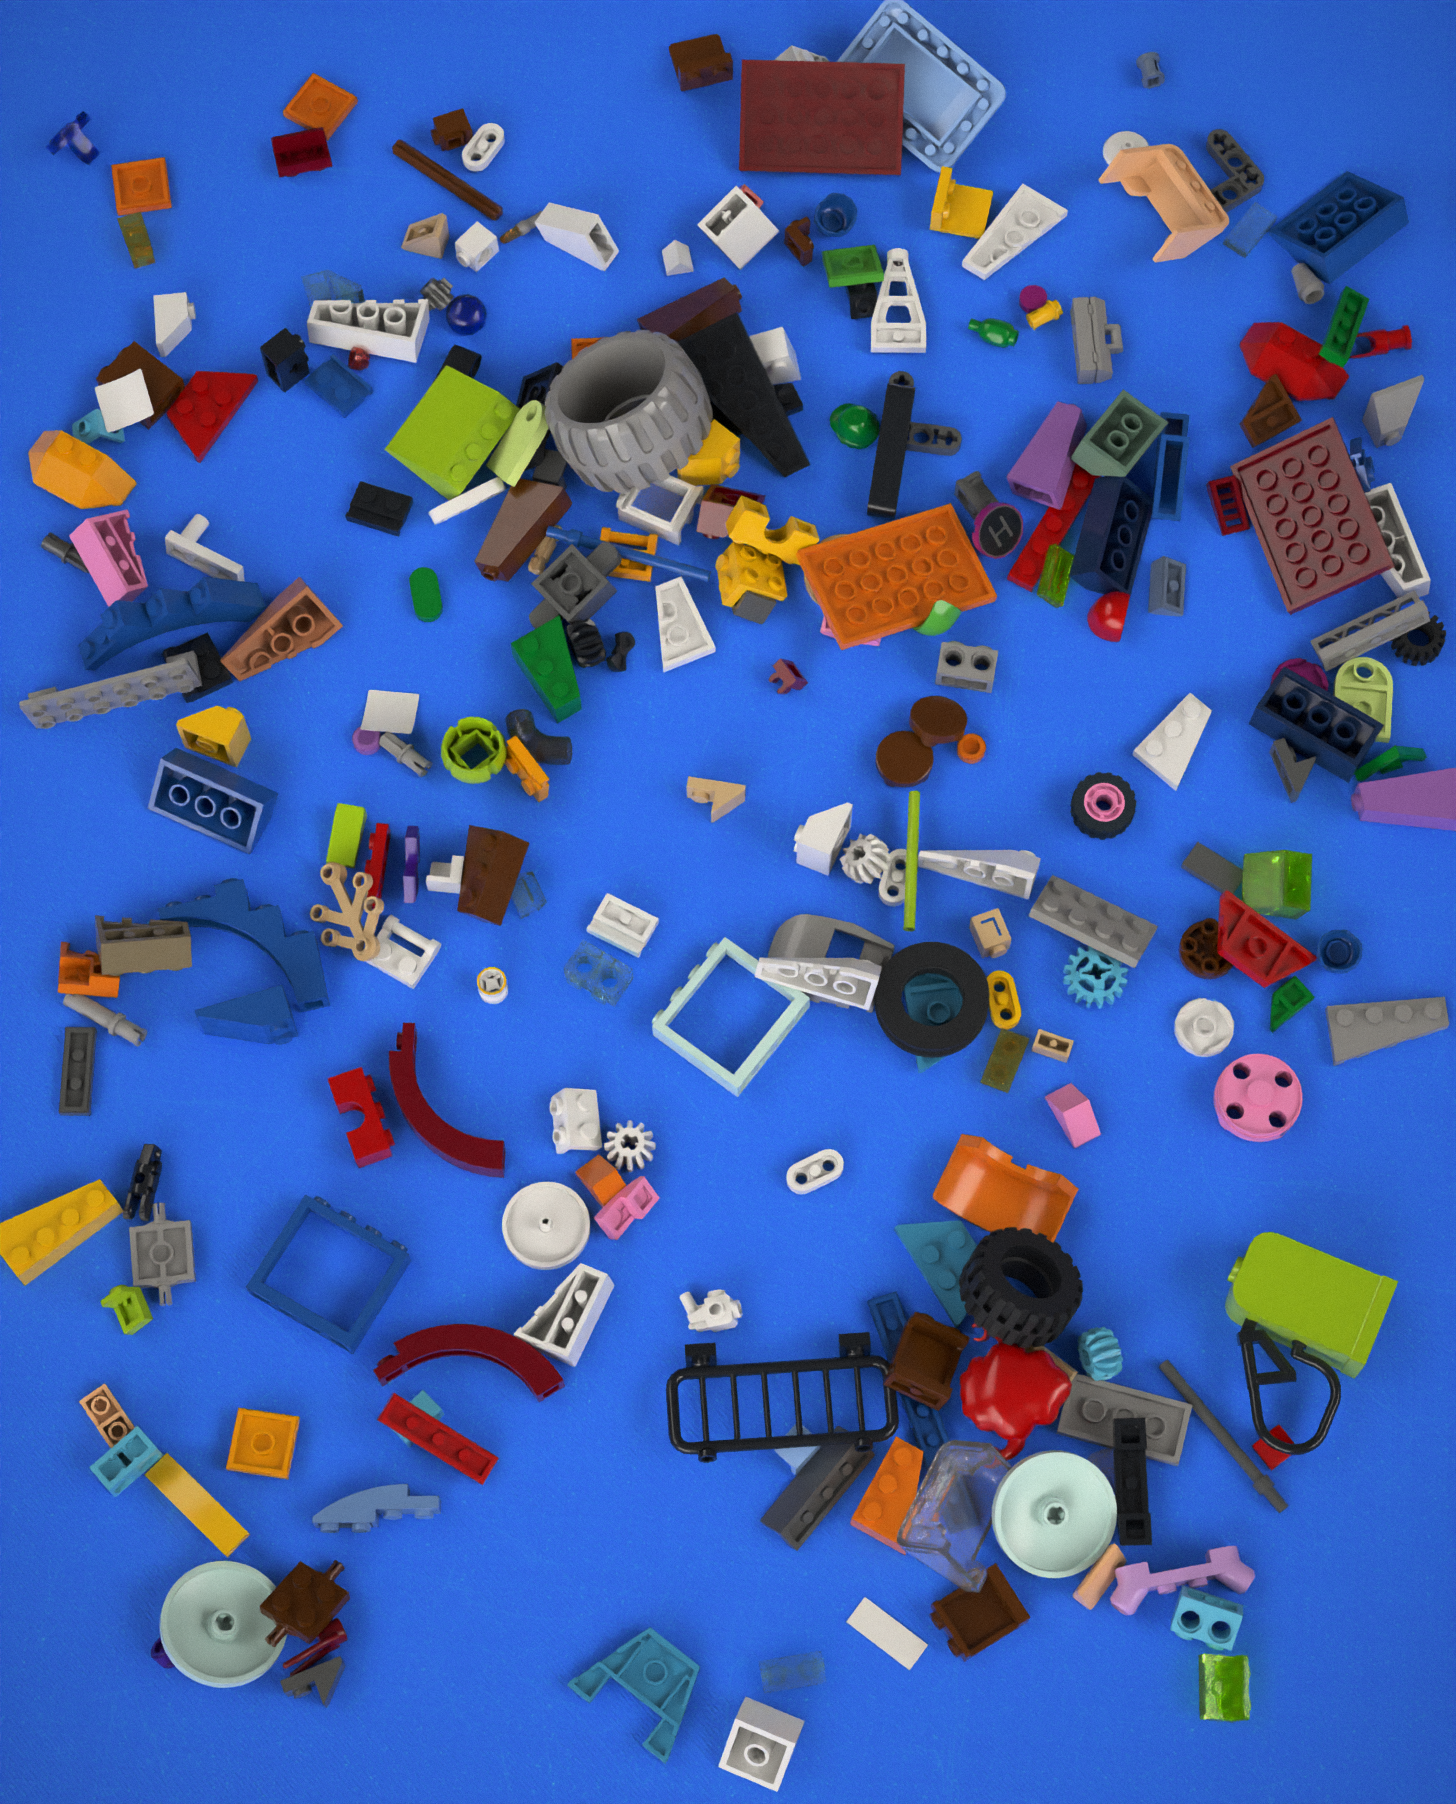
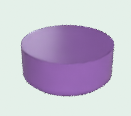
M358 727L352 736L354 748L363 755L376 753L381 747L379 744L381 734L379 731L361 730Z

